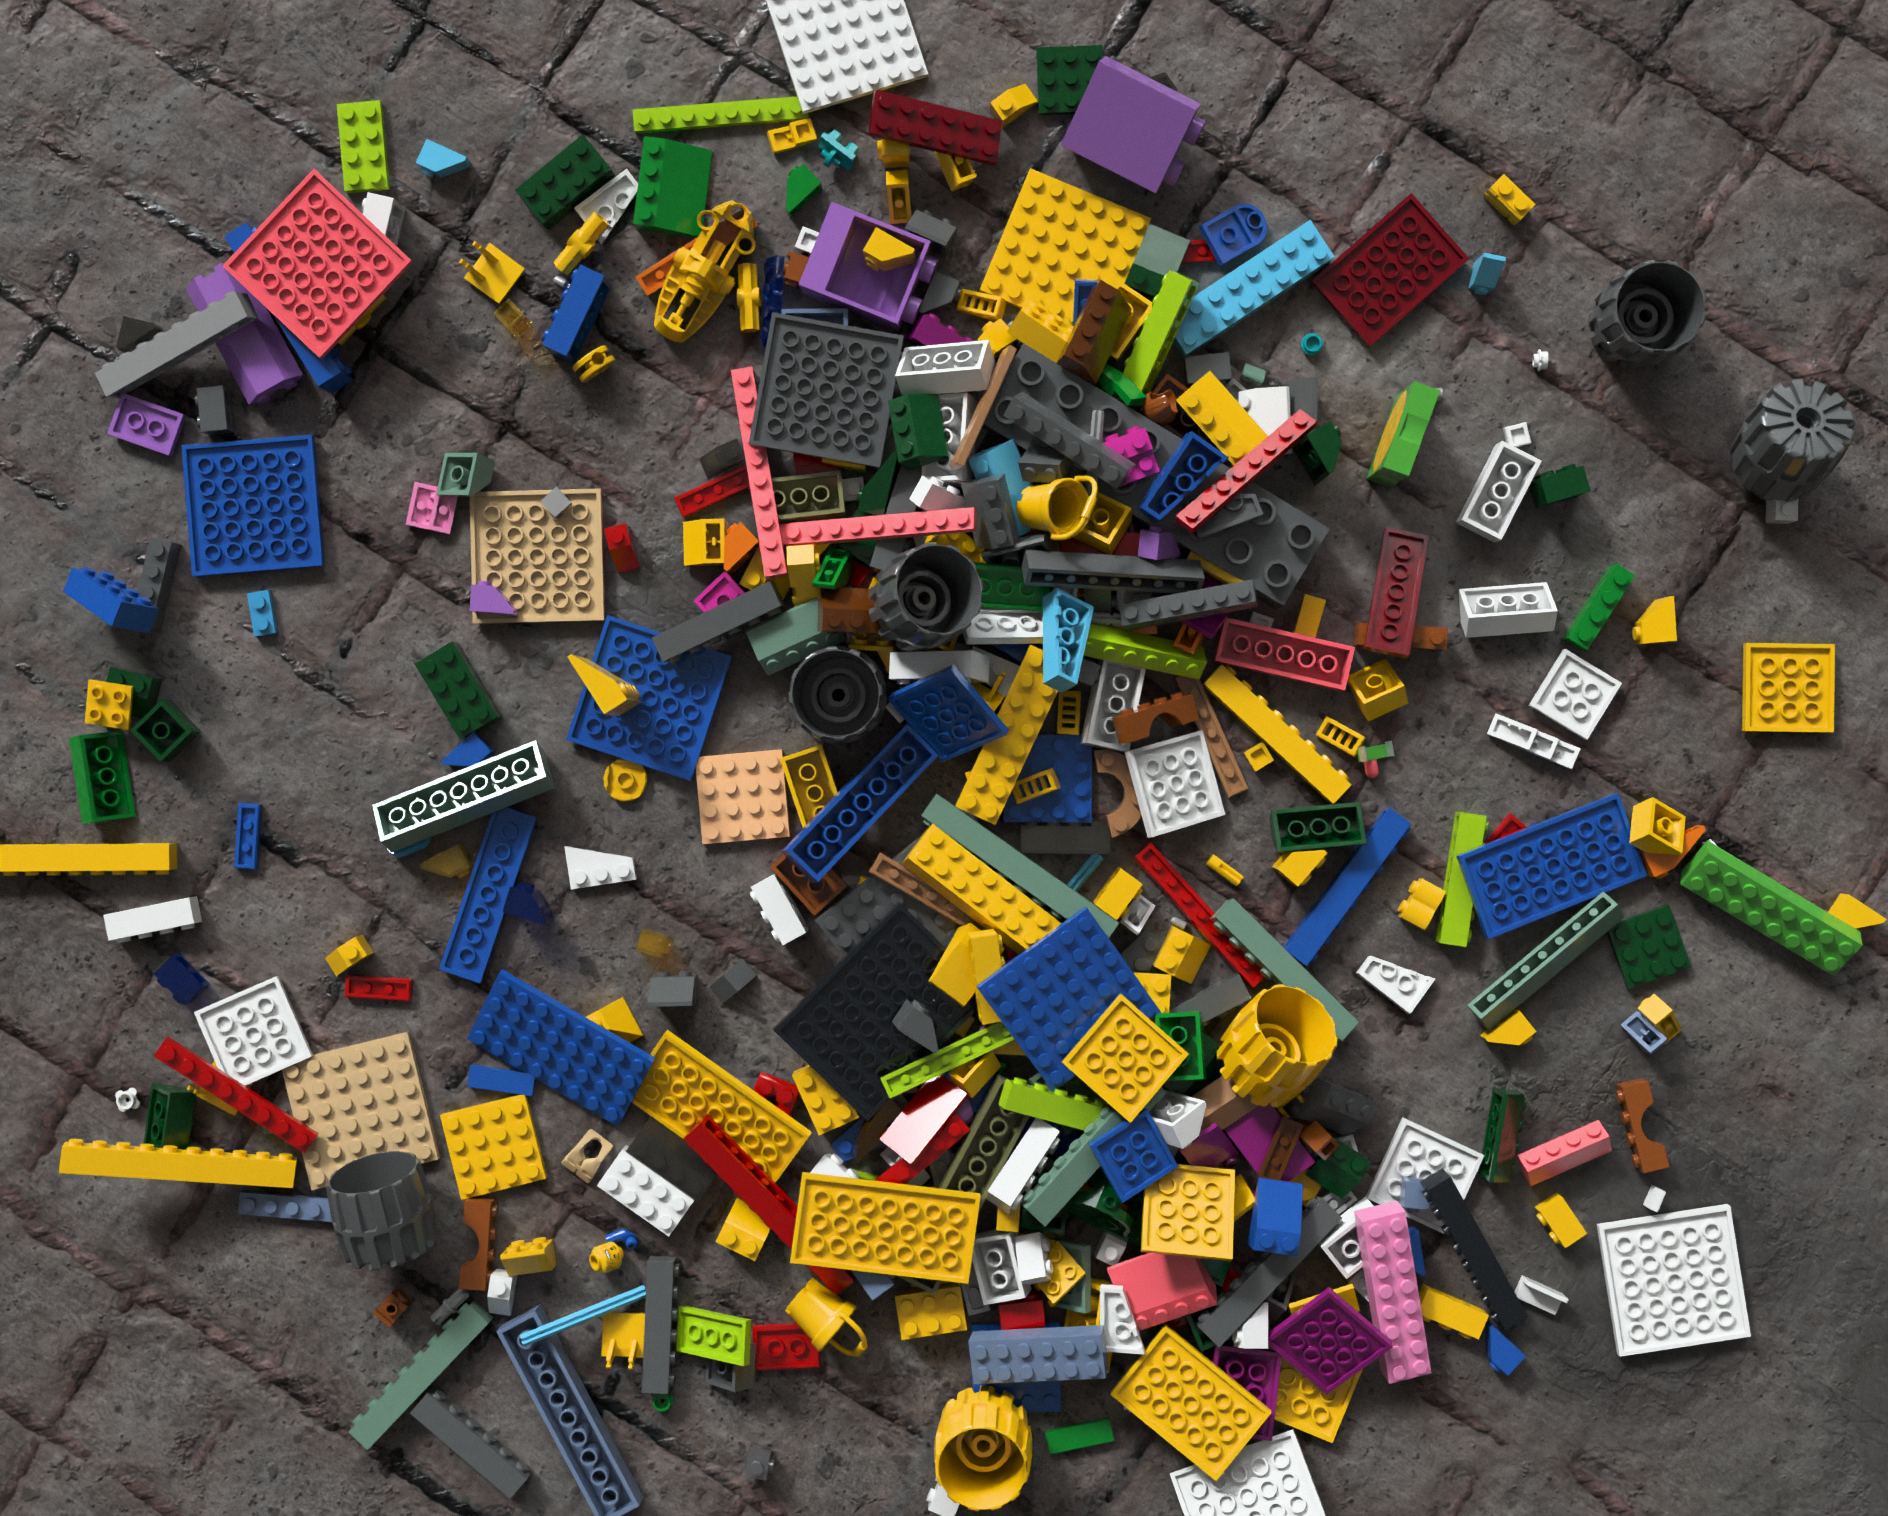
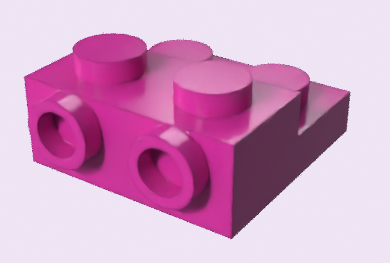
M1139 426L1127 429L1126 435L1119 437L1118 433L1105 438L1106 442L1103 444L1136 464L1127 481L1122 486L1160 472L1146 428L1140 429Z
M724 571L694 602L703 612H706L747 591L727 571Z

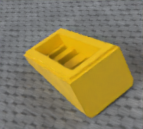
M962 289L956 310L990 321H997L1003 318L1007 302L1003 297ZM970 296L972 297L970 306L966 307L968 297ZM977 299H980L978 309H975ZM987 301L989 302L987 310L984 311V307Z
M1081 691L1059 692L1056 734L1079 735ZM1063 697H1075L1076 702L1063 701ZM1063 706H1075V711L1063 710ZM1062 714L1075 715V719H1062ZM1062 723L1074 724V728L1062 727Z
M1326 716L1316 733V736L1353 757L1357 756L1358 747H1361L1366 740V737ZM1329 725H1334L1328 736L1324 735ZM1339 728L1342 731L1340 732L1338 738L1335 741L1332 738L1334 737L1336 731ZM1345 734H1350L1345 744H1340ZM1355 737L1357 741L1351 750L1348 747Z
M1050 768L1016 781L1012 792L1016 803L1020 804L1058 790L1061 787L1054 768ZM1045 775H1047L1051 785L1050 788L1048 787ZM1037 778H1039L1043 788L1042 791H1040L1038 783L1036 781ZM1029 781L1032 784L1033 790L1035 792L1034 794H1032L1030 791L1029 785L1027 783ZM1021 784L1023 785L1026 797H1023L1019 788Z

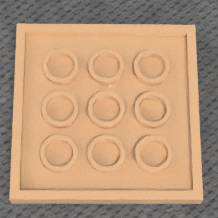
M783 749L699 757L696 765L702 844L790 837L785 773L780 758L783 757Z

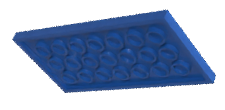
M1613 793L1456 856L1486 939H1491L1598 896L1603 891L1608 892L1648 876L1639 849L1629 843L1631 826L1619 793Z
M503 969L499 972L467 1037V1040L524 1073L531 1074L538 1081L616 1126H619L655 1060V1057Z

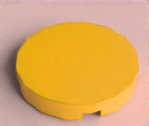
M618 759L612 762L605 770L603 777L606 791L614 799L622 802L633 801L640 797L646 790L648 783L647 772L643 765L625 759Z

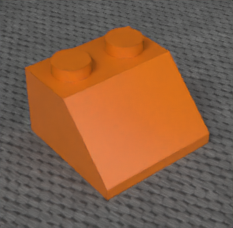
M741 522L738 525L736 523L732 524L726 530L727 535L724 537V569L730 575H733L755 554L760 545L759 540Z

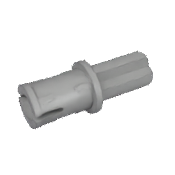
M458 1289L448 1299H444L443 1304L430 1315L431 1320L435 1322L438 1319L435 1324L441 1325L451 1313H456L457 1308L469 1297L467 1290Z

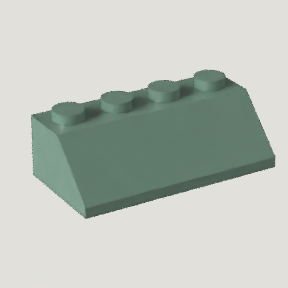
M818 597L746 629V634L757 660L767 675L804 660L812 652L829 646H835L847 640L845 632L817 631Z

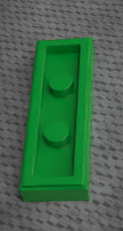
M1109 1417L1045 1430L1050 1454L1114 1441Z

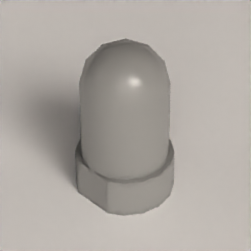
M1177 917L1171 919L1173 925L1184 930L1187 922Z

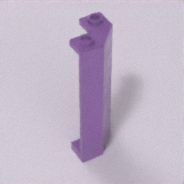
M221 263L214 267V273L206 277L202 274L195 277L186 288V291L197 311L205 310L206 306L211 302L224 299V295L228 292L237 291L248 294L258 319L215 344L248 404L257 402L258 404H264L271 399L270 396L275 390L295 387L303 374L267 308L223 267L225 263Z

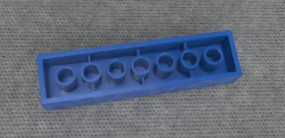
M246 222L224 236L234 253L256 231L257 227H252ZM274 315L318 387L332 394L353 381L350 375L352 370L345 361L342 362L338 355L341 353L336 345L323 359H320Z
M908 724L900 727L791 840L781 853L812 883L818 882L932 763L938 754Z

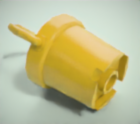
M1085 475L1075 476L1074 479H1057L1050 484L1028 486L1021 492V494H1024L1022 500L1017 501L1018 518L1022 525H1027L1030 530L1050 532L1051 540H1066L1075 537L1083 531L1091 517L1097 502V482L1093 477ZM1079 481L1091 483L1092 493L1090 496L1086 488Z
M814 1277L808 1281L806 1287L801 1289L784 1310L812 1340L811 1344L818 1352H821L830 1343L847 1356L859 1357L868 1347L864 1332L850 1318L857 1309V1306L849 1300L844 1301ZM845 1322L857 1332L861 1339V1342L854 1351L844 1348L833 1339Z

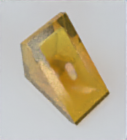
M509 298L493 313L516 338L532 324Z

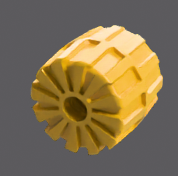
M1274 985L1269 990L1263 989L1237 1014L1220 1039L1223 1043L1217 1050V1060L1221 1059L1224 1061L1225 1066L1220 1069L1224 1080L1232 1079L1235 1082L1232 1090L1242 1098L1247 1094L1251 1095V1103L1266 1107L1270 1103L1272 1107H1279L1287 1104L1318 1077L1332 1058V1053L1336 1049L1338 1042L1335 1033L1336 1025L1333 1018L1327 1013L1324 1005L1318 999L1307 994L1305 990L1285 985Z
M981 1385L979 1392L974 1393L973 1388H967L958 1393L957 1400L951 1399L948 1401L942 1411L934 1441L935 1471L939 1486L944 1488L948 1498L954 1503L962 1504L968 1507V1510L973 1511L986 1509L994 1511L1002 1508L1009 1501H1014L1021 1494L1023 1484L1028 1481L1032 1460L1031 1426H1028L1027 1411L1023 1405L1017 1408L1013 1404L1014 1396L1005 1390L1001 1395L996 1394L993 1386Z

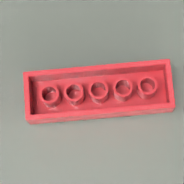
M1227 618L1220 627L1212 662L1337 691H1345L1355 647Z

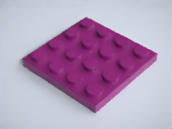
M1330 1287L1268 1332V1345L1326 1394L1332 1392L1393 1347L1392 1341Z

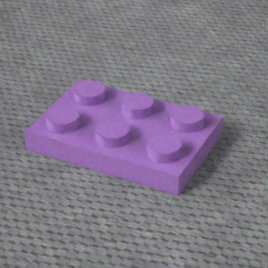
M121 393L107 434L172 457L186 415Z

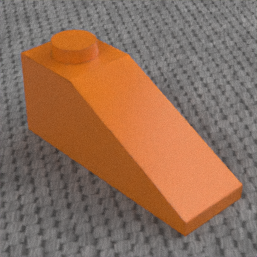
M1695 825L1684 830L1683 851L1680 855L1646 853L1640 850L1639 852L1647 875L1656 877V879L1669 875L1668 871L1678 865L1705 832V826Z

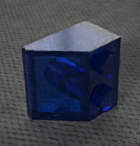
M522 882L510 886L502 912L543 925L554 922L555 917L541 891L535 889L534 884Z

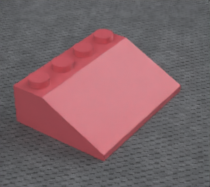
M1147 1253L1107 1267L1113 1285L1124 1286L1138 1331L1217 1305L1216 1285L1200 1258Z

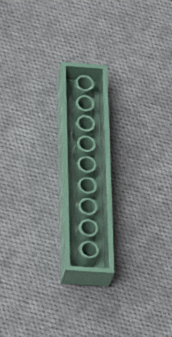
M936 794L921 816L925 818L923 822L929 827L932 824L937 826L953 840L958 841L971 854L973 852L979 856L978 859L988 867L991 865L996 868V873L1002 878L1013 880L1015 882L1014 887L1024 894L1028 891L1034 895L1032 897L1033 901L1042 907L1044 904L1051 907L1050 912L1060 920L1062 917L1069 919L1086 906L1108 938L1118 926L1119 922L968 814L955 807V805L941 795Z

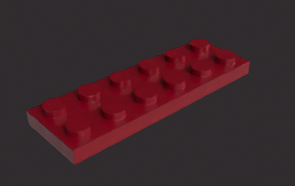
M875 90L873 92L868 136L995 166L998 160L1002 121Z
M1385 527L1363 650L1408 659L1429 536Z

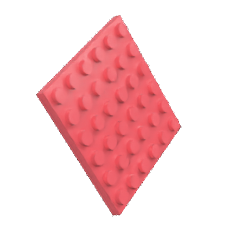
M313 169L225 262L223 267L320 359H323L409 268L413 261L318 171Z

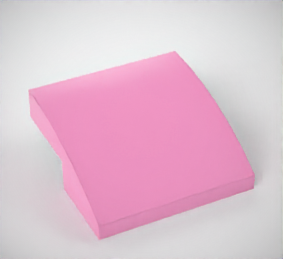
M414 482L405 525L450 534L458 496L436 495L438 486Z

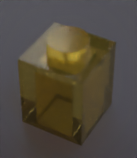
M644 928L641 931L636 951L662 958L664 954H668L672 944L669 941L670 935Z

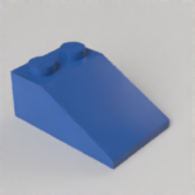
M1258 1177L1248 1244L1253 1250L1291 1256L1298 1255L1301 1237L1303 1184Z

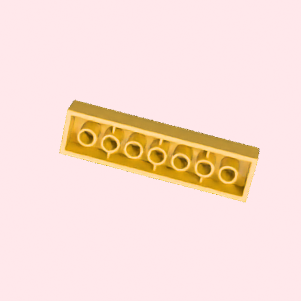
M1033 644L1029 645L997 714L1009 730L1005 736L982 746L955 807L996 825L1058 692L1043 684V649Z
M934 824L923 833L901 863L986 930L994 929L997 935H1001L1002 942L1017 954H1021L1062 924Z

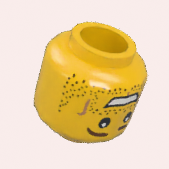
M607 1242L593 1248L589 1256V1262L593 1270L605 1274L620 1268L624 1253L616 1243Z

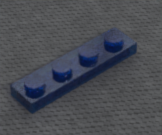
M779 255L767 258L764 264L765 284L763 286L764 306L762 308L763 328L761 330L762 346L764 347L767 344L772 312L781 314L784 256Z

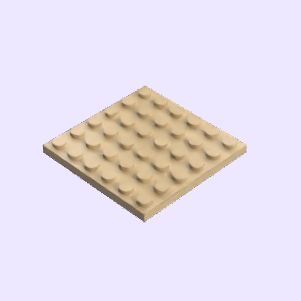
M602 489L561 490L572 505L557 518L540 502L552 490L477 492L470 497L472 584L478 585L479 581L492 582V586L498 587L519 611L518 616L472 612L473 624L605 621Z
M410 1031L313 1054V1056L282 1069L293 1117L319 1133L305 1153L302 1152L311 1190L326 1187L330 1176L336 1170L345 1166V1164L374 1153L389 1151L410 1152L415 1154L422 1164L440 1159Z

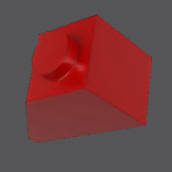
M624 523L604 528L609 551L617 572L620 574L640 569L630 526Z

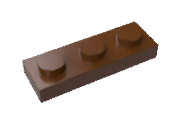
M1282 1115L1256 1175L1257 1178L1281 1180L1304 1125Z

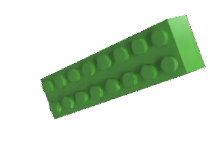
M1708 840L1680 871L1682 886L1833 976L1863 946L1860 931Z

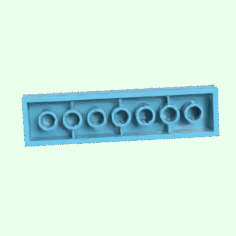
M1309 220L1193 297L1173 341L1183 359L1333 260L1335 256L1312 221Z

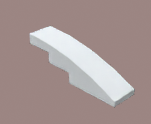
M1495 714L1487 732L1490 736L1571 770L1581 748L1560 741L1558 738L1499 714Z

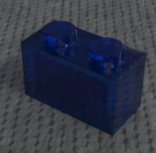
M180 953L172 955L154 973L158 978L157 982L162 987L168 988L173 993L172 997L178 1003H183L184 1005L192 1003L210 985Z

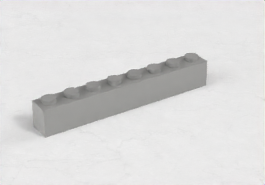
M237 291L228 292L224 295V299L209 303L205 310L190 314L189 319L173 324L171 326L172 329L167 332H160L154 335L153 340L138 344L136 346L137 349L121 354L115 362H108L102 365V369L97 371L95 375L105 396L120 398L121 393H129L258 319L248 294Z

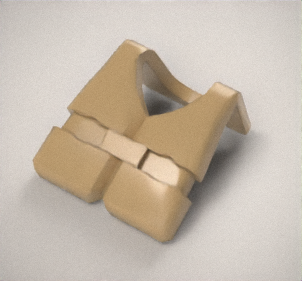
M590 1129L561 1163L573 1173L576 1172V1175L586 1183H590L601 1162L613 1148V1145L593 1129ZM593 1139L598 1140L602 1144L598 1157L586 1158L583 1147Z

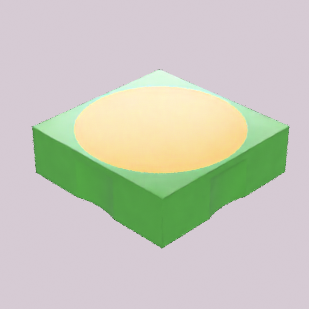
M1414 381L1396 396L1369 469L1367 480L1391 488L1400 480L1409 477L1440 390Z

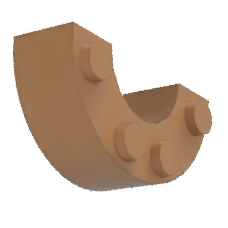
M1110 750L1093 751L1097 772H1106L1113 775L1120 782L1123 789V798L1120 806L1114 812L1106 815L1110 837H1115L1131 829L1142 815L1126 756Z

